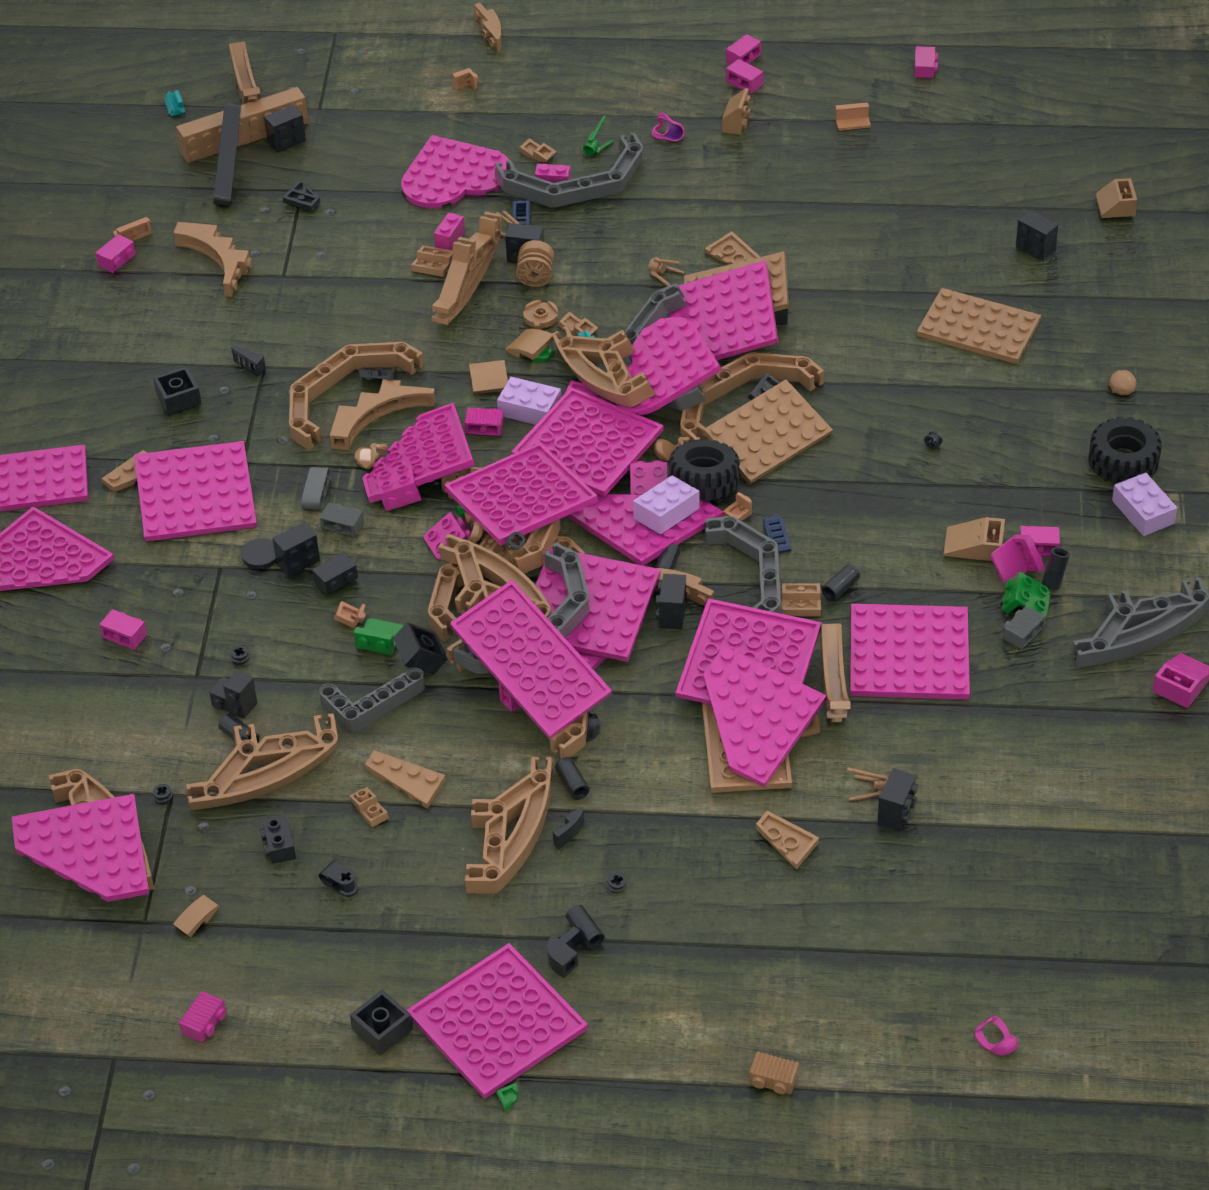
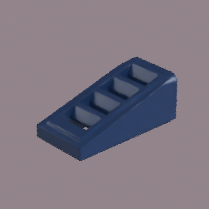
M530 200L513 201V218L516 221L526 220L518 222L530 225Z
M778 515L764 518L763 530L765 535L777 544L784 543L778 545V552L791 551V545L782 517Z

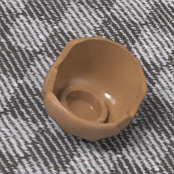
M1117 370L1111 375L1108 386L1111 387L1112 393L1129 395L1136 389L1137 381L1130 371Z

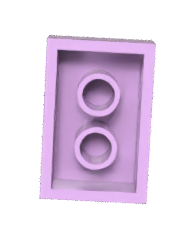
M510 377L497 399V406L499 410H503V415L506 418L536 425L561 399V389Z
M1147 473L1114 485L1112 501L1143 536L1175 524L1177 515L1176 505Z
M670 476L633 500V518L662 534L699 509V490L674 476Z

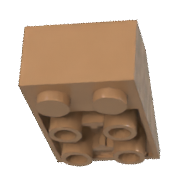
M985 517L947 527L943 556L992 561L991 553L1003 544L1005 519Z

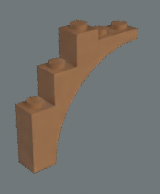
M245 41L229 44L233 72L242 104L260 99V89L256 87Z
M177 223L174 230L175 245L200 251L215 260L225 274L223 280L224 294L227 297H232L234 290L237 289V281L241 278V274L247 275L249 268L252 267V258L249 256V251L237 250L233 238L221 237L217 225Z
M383 379L379 394L361 392L357 407H338L330 433L331 449L349 450L359 432L369 423L385 414L410 407H434L436 402L435 389L401 386L400 380Z
M821 624V672H823V694L827 696L825 701V718H830V722H842V718H847V710L851 709L844 676L842 625Z

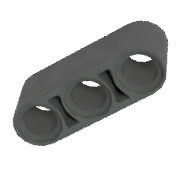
M310 467L302 495V509L322 510L330 481V468Z

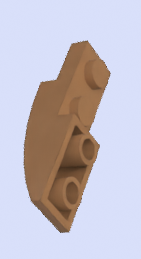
M480 2L474 4L475 11H473V15L483 28L482 35L484 39H487L490 46L494 47L497 52H500L502 35L501 24L497 14L493 9L486 10Z
M657 568L661 572L658 582L662 581L663 574L686 575L687 598L697 602L699 605L706 606L708 598L714 599V591L702 586V578L681 571ZM658 582L655 588L656 591H658Z

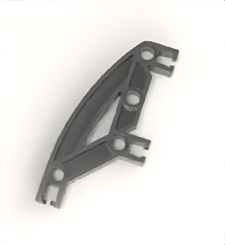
M1201 577L1195 578L1192 590L1188 586L1190 584L1189 580H1182L1180 592L1142 598L1135 605L1132 604L1127 590L1121 591L1118 604L1114 599L1116 597L1115 593H1108L1106 607L1109 616L1092 638L1073 641L1072 656L1077 658V668L1114 662L1138 655L1162 645L1191 627L1207 611L1209 594Z

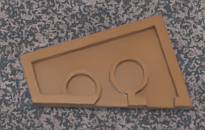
M766 811L756 823V830L796 870L819 843V837L769 811Z

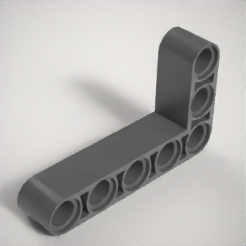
M411 668L354 703L335 685L330 683L324 684L319 689L321 706L329 714L334 713L335 720L346 731L351 733L357 732L424 691V672L420 668Z

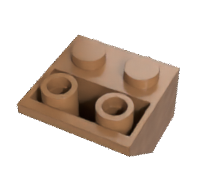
M748 88L743 89L729 99L722 118V132L741 135L743 129H746L747 118L749 119L751 115V109L748 108L751 102Z
M1131 178L1114 179L1095 195L1101 218L1135 216L1137 197Z

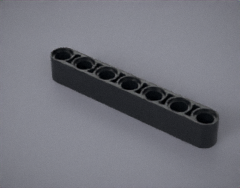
M224 104L213 201L215 205L230 206L241 105Z

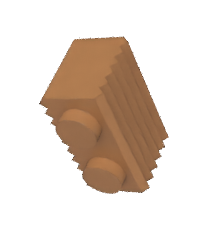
M758 1051L749 1071V1083L756 1088L765 1087L773 1089L778 1094H792L799 1073V1063Z

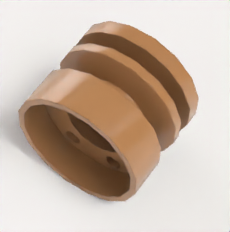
M536 240L526 242L520 247L516 267V276L520 282L530 287H540L550 281L554 264V251L552 247L545 242Z

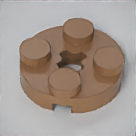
M542 300L532 301L525 306V311H523L524 321L533 329L542 330L543 328L550 327L558 322V308L550 301H547V303H542Z

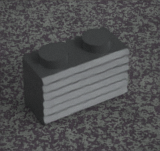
M328 503L320 515L322 530L325 529L326 531L349 535L353 538L356 537L364 523L363 511H360L358 508L344 507L338 503Z
M1026 605L1023 610L1019 609L1016 612L1014 619L1005 623L1003 639L1022 650L1045 627L1046 616Z

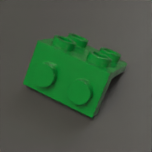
M1020 571L1013 578H1009L1004 585L1005 593L1002 598L1003 612L1009 614L1018 605L1024 608L1027 605L1047 616L1050 589Z
M369 618L364 628L356 627L354 630L355 647L393 655L396 648L393 637L403 625Z

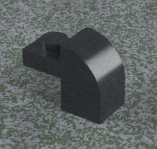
M575 927L564 932L560 939L552 935L547 943L549 966L562 978H565L578 966V953L574 949L581 944L580 931Z

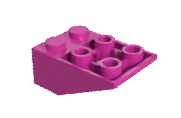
M1180 653L1166 662L1155 675L1153 692L1189 708L1209 681V666Z

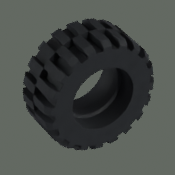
M1133 417L1108 419L1107 422L1104 421L1098 425L1091 435L1089 448L1091 468L1098 476L1101 475L1104 480H1110L1114 484L1121 483L1143 473H1147L1152 477L1159 467L1162 448L1161 438L1157 431L1152 429L1150 424H1145L1143 420H1134ZM1114 449H1129L1134 451V453H1122Z
M697 439L693 440V442L687 441L683 445L677 446L669 457V477L674 476L699 490V501L720 500L721 497L725 498L732 494L738 487L739 456L731 446L728 447L725 443H719L716 440L709 441V439L701 441Z

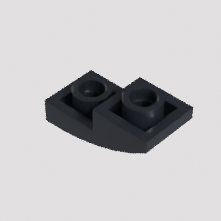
M582 807L565 816V825L559 826L553 831V844L557 849L570 842L581 830L584 824V809Z

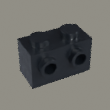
M344 552L312 569L314 583L326 595L358 578L356 564Z
M287 815L262 820L261 838L262 841L267 842L264 845L266 857L270 856L272 864L296 859Z

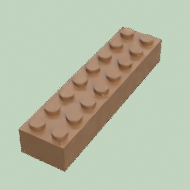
M295 87L241 105L237 147L266 138L264 116L294 105L303 115L304 125L308 124L306 98L300 89ZM224 111L176 126L180 153L187 163L219 153Z

